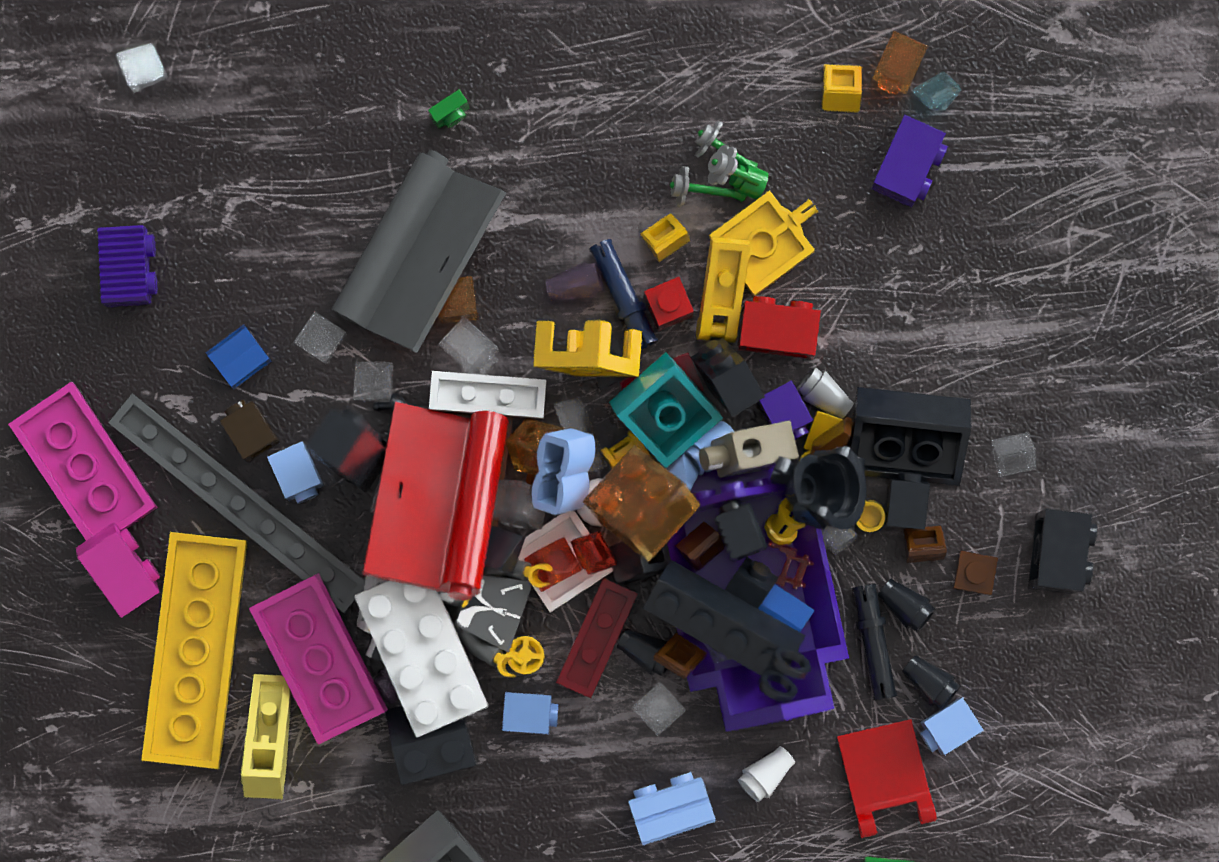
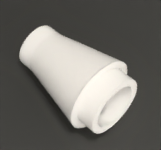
M779 746L774 752L743 769V775L738 781L755 801L760 802L764 797L769 798L787 771L795 764V760L783 747Z

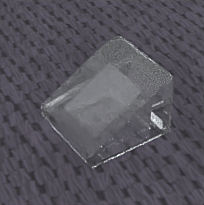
M153 43L115 54L133 93L168 78Z
M385 361L355 362L353 400L389 402L392 395L393 363Z

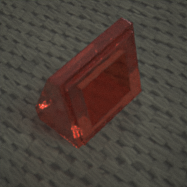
M565 537L524 558V561L529 562L531 567L547 563L553 568L552 571H545L543 569L538 571V579L541 582L551 583L546 587L539 588L541 592L582 571Z

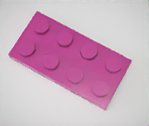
M73 382L68 383L8 424L86 541L112 523H115L119 530L122 531L158 508Z
M319 573L249 608L318 745L388 710Z

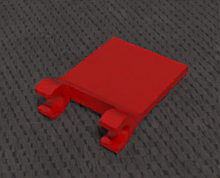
M912 719L837 736L861 838L877 834L872 814L875 811L916 802L920 824L937 820Z

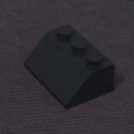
M857 387L852 416L854 423L850 435L849 448L854 451L857 457L866 459L864 466L865 476L898 478L899 472H912L922 474L921 481L960 486L971 432V399Z

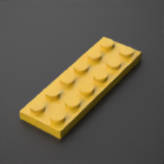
M170 532L142 761L220 769L248 542L246 540Z

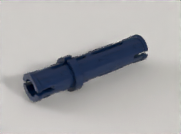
M603 240L600 242L601 246L595 244L589 250L593 254L619 310L617 313L619 321H624L628 330L642 331L641 350L648 348L647 344L652 346L659 340L655 336L644 313L647 308L644 302H639L614 249L612 240Z

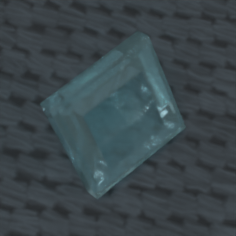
M941 72L912 91L930 110H946L962 90L949 75Z

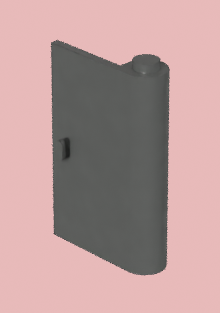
M430 149L427 154L418 153L331 308V311L345 320L416 353L506 195V192L499 188L453 171L446 166L449 162L446 157Z

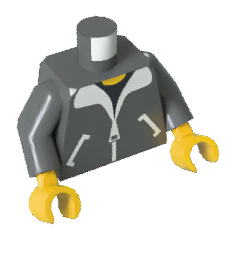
M518 560L513 574L484 565L480 594L471 596V599L468 601L455 600L450 598L448 593L438 591L443 603L451 606L449 617L452 623L455 624L454 628L460 642L471 655L491 666L497 665L499 672L504 676L516 677L506 670V663L510 659L523 664L519 656L510 653L503 655V650L510 651L532 585L541 588L551 584L541 582L537 575L540 569L545 571L553 570L551 565L547 563L531 567L529 562Z

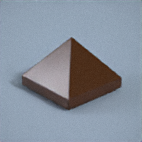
M676 633L654 655L653 660L685 679L707 656V652Z

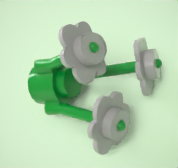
M717 121L713 127L707 124L703 130L698 131V138L695 143L700 147L695 156L699 158L710 145L715 147L717 152L713 154L708 164L710 172L708 183L711 185H724L728 180V176H730L729 184L734 189L689 183V167L682 166L680 173L674 174L670 183L671 196L676 197V207L684 206L687 192L731 197L741 202H744L747 196L757 200L766 188L768 172L757 168L756 162L737 153L736 148L729 147L716 139L723 125L721 121Z

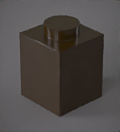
M241 400L224 411L227 416L221 419L220 422L246 462L253 460L280 443L257 404L253 401L246 404L244 400Z

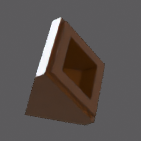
M704 521L675 545L695 571H699L724 550L720 534Z
M941 526L925 527V530L903 529L906 563L945 559L947 548Z

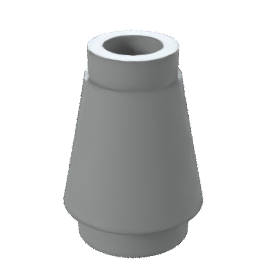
M813 367L805 375L796 388L802 395V400L840 419L846 416L854 404L826 370L820 371L816 367Z

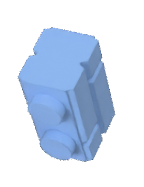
M692 772L671 778V787L657 791L656 785L653 784L633 791L635 798L628 800L642 845L716 822L702 777L694 779Z

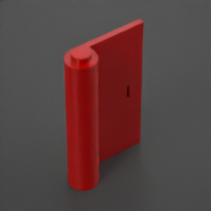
M399 402L394 403L362 575L448 593L450 598L460 601H468L471 599V596L480 594L509 419L506 416L492 411H477L470 418Z

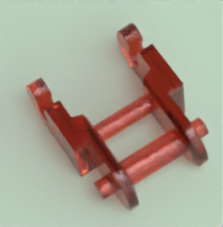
M769 541V547L778 548L779 551L786 553L784 567L781 574L777 576L779 578L775 584L784 587L786 583L793 584L792 588L798 590V587L805 588L806 584L802 582L807 565H814V562L809 560V555L804 554L801 557L796 555L797 549ZM792 560L800 562L795 578L786 576Z

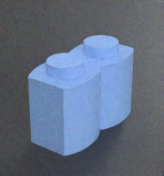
M572 428L544 434L537 453L539 472L532 486V503L534 508L554 515L582 509L589 494V476L587 472L595 456L593 435Z

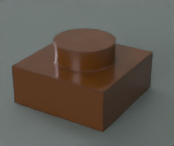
M959 551L953 589L992 595L998 557Z

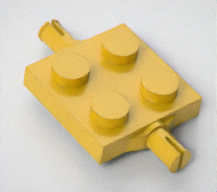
M769 190L709 235L710 239L711 237L749 241L750 252L745 286L753 296L758 295L815 252V249L804 236L800 225L818 212L815 205L810 208L813 204L811 200L808 199L791 212L781 206Z

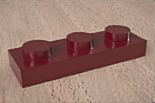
M602 579L556 683L592 698L638 593L607 579Z

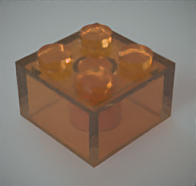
M635 445L582 501L601 525L648 562L701 506L683 481Z

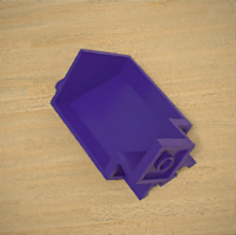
M774 468L724 478L718 476L716 469H713L711 472L705 471L702 475H698L689 492L668 503L666 509L652 512L656 532L664 531L671 560L725 590L745 558L736 562L731 561L729 558L730 554L727 553V547L724 546V550L699 571H695L675 545L703 521L718 532V526L715 524V519L720 514L718 507L740 499L742 505L750 503L767 548L764 551L749 556V558L765 564L774 575L779 577L775 583L777 586L814 609V612L800 632L806 636L797 651L809 661L811 668L807 676L802 679L785 675L797 688V693L790 702H779L770 698L759 687L758 681L761 675L677 628L680 636L707 652V656L687 676L690 692L716 687L725 732L834 709L825 663L849 658L821 529L806 525L797 530L796 539L789 545L776 544L767 536L764 528L765 521L771 515L778 513L779 504L786 498L784 495L785 484H778L770 480ZM786 525L779 531L780 534L784 532ZM792 660L789 666L801 669L799 664ZM768 680V683L774 689L788 693L781 684Z

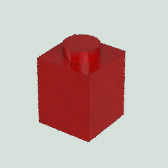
M680 277L644 291L645 302L658 331L693 317L694 310Z

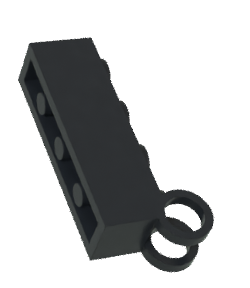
M673 560L669 562L643 607L646 611L761 675L758 681L759 687L767 696L776 701L790 702L797 693L795 684L785 675L802 679L810 671L809 661L801 653L797 652L806 635L753 607ZM792 660L798 663L801 669L789 666ZM768 680L781 684L788 693L774 689L768 683Z

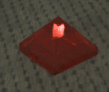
M600 531L571 541L578 563L588 575L617 565Z

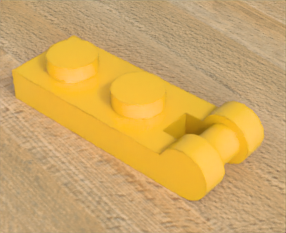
M711 237L700 314L696 325L697 340L709 341L710 337L724 338L727 342L735 343L750 252L748 240ZM713 316H725V320L723 323L713 322Z

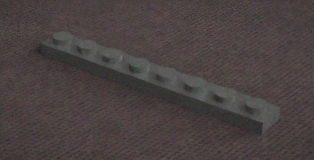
M133 393L108 422L302 580H306L319 573L335 606L343 613H346L356 601L355 595L364 590V579Z

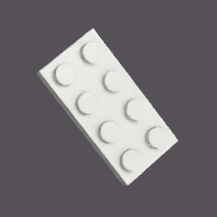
M388 580L355 595L358 606L416 737L488 707L485 696L438 591Z

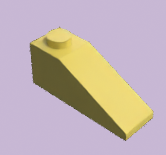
M254 674L241 773L244 797L283 799L287 767L291 691L281 675Z

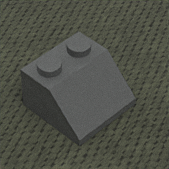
M437 810L380 862L485 861L462 834Z

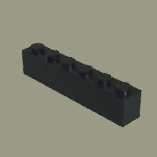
M345 407L343 412L340 413L336 409L331 408L307 444L306 449L334 473L367 493L382 470L386 450L384 447L387 442L374 431L375 429L364 418Z

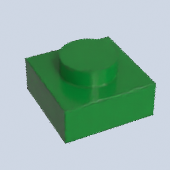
M459 89L428 109V112L438 129L444 125L447 128H451L466 117L465 111L469 109V105Z

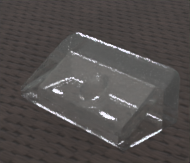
M574 398L555 403L554 410L562 430L572 428L591 434L594 437L595 456L587 472L588 475L605 469L607 461L601 452V446L583 401L580 398Z

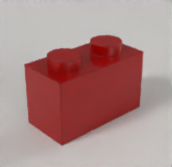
M753 296V302L745 301L738 350L814 359L821 310H814L812 303L803 301H791L790 306L776 305V299L764 296Z

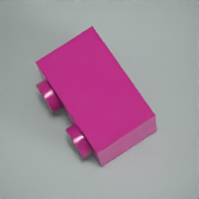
M112 523L76 547V552L80 562L122 618L159 593L156 580L160 578V575L149 559L142 562L134 550L139 546L128 529L125 528L120 531L117 525Z

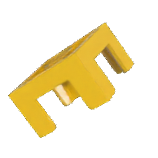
M601 320L586 321L584 331H568L566 351H552L554 322L537 321L533 367L574 377H639L642 331L635 329L625 331L623 356L619 357L609 354L611 324Z

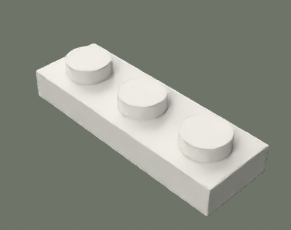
M432 371L429 409L471 414L477 411H492L509 417L544 419L547 381L543 379Z

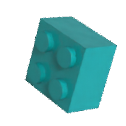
M667 352L609 401L619 419L665 468L723 419L715 405Z

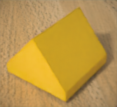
M668 214L640 234L659 262L690 242L686 228L672 214Z

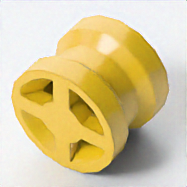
M528 636L514 639L510 651H506V654L510 653L522 659L523 664L516 662L514 659H510L508 664L515 672L523 675L538 671L543 665L545 658L544 649L536 639Z

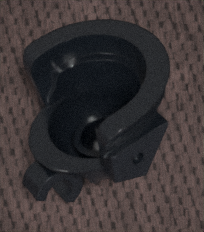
M844 446L836 447L831 451L815 450L813 455L801 458L796 465L791 460L779 456L770 480L778 484H785L784 495L787 498L790 510L793 512L794 521L821 530H825L827 525L839 530H847L858 522L866 501V479L862 464L851 448Z

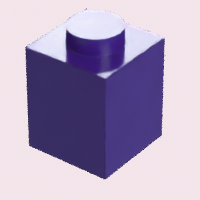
M792 380L764 394L765 398L757 402L768 425L790 420L795 440L809 433L806 426L810 425L813 419Z

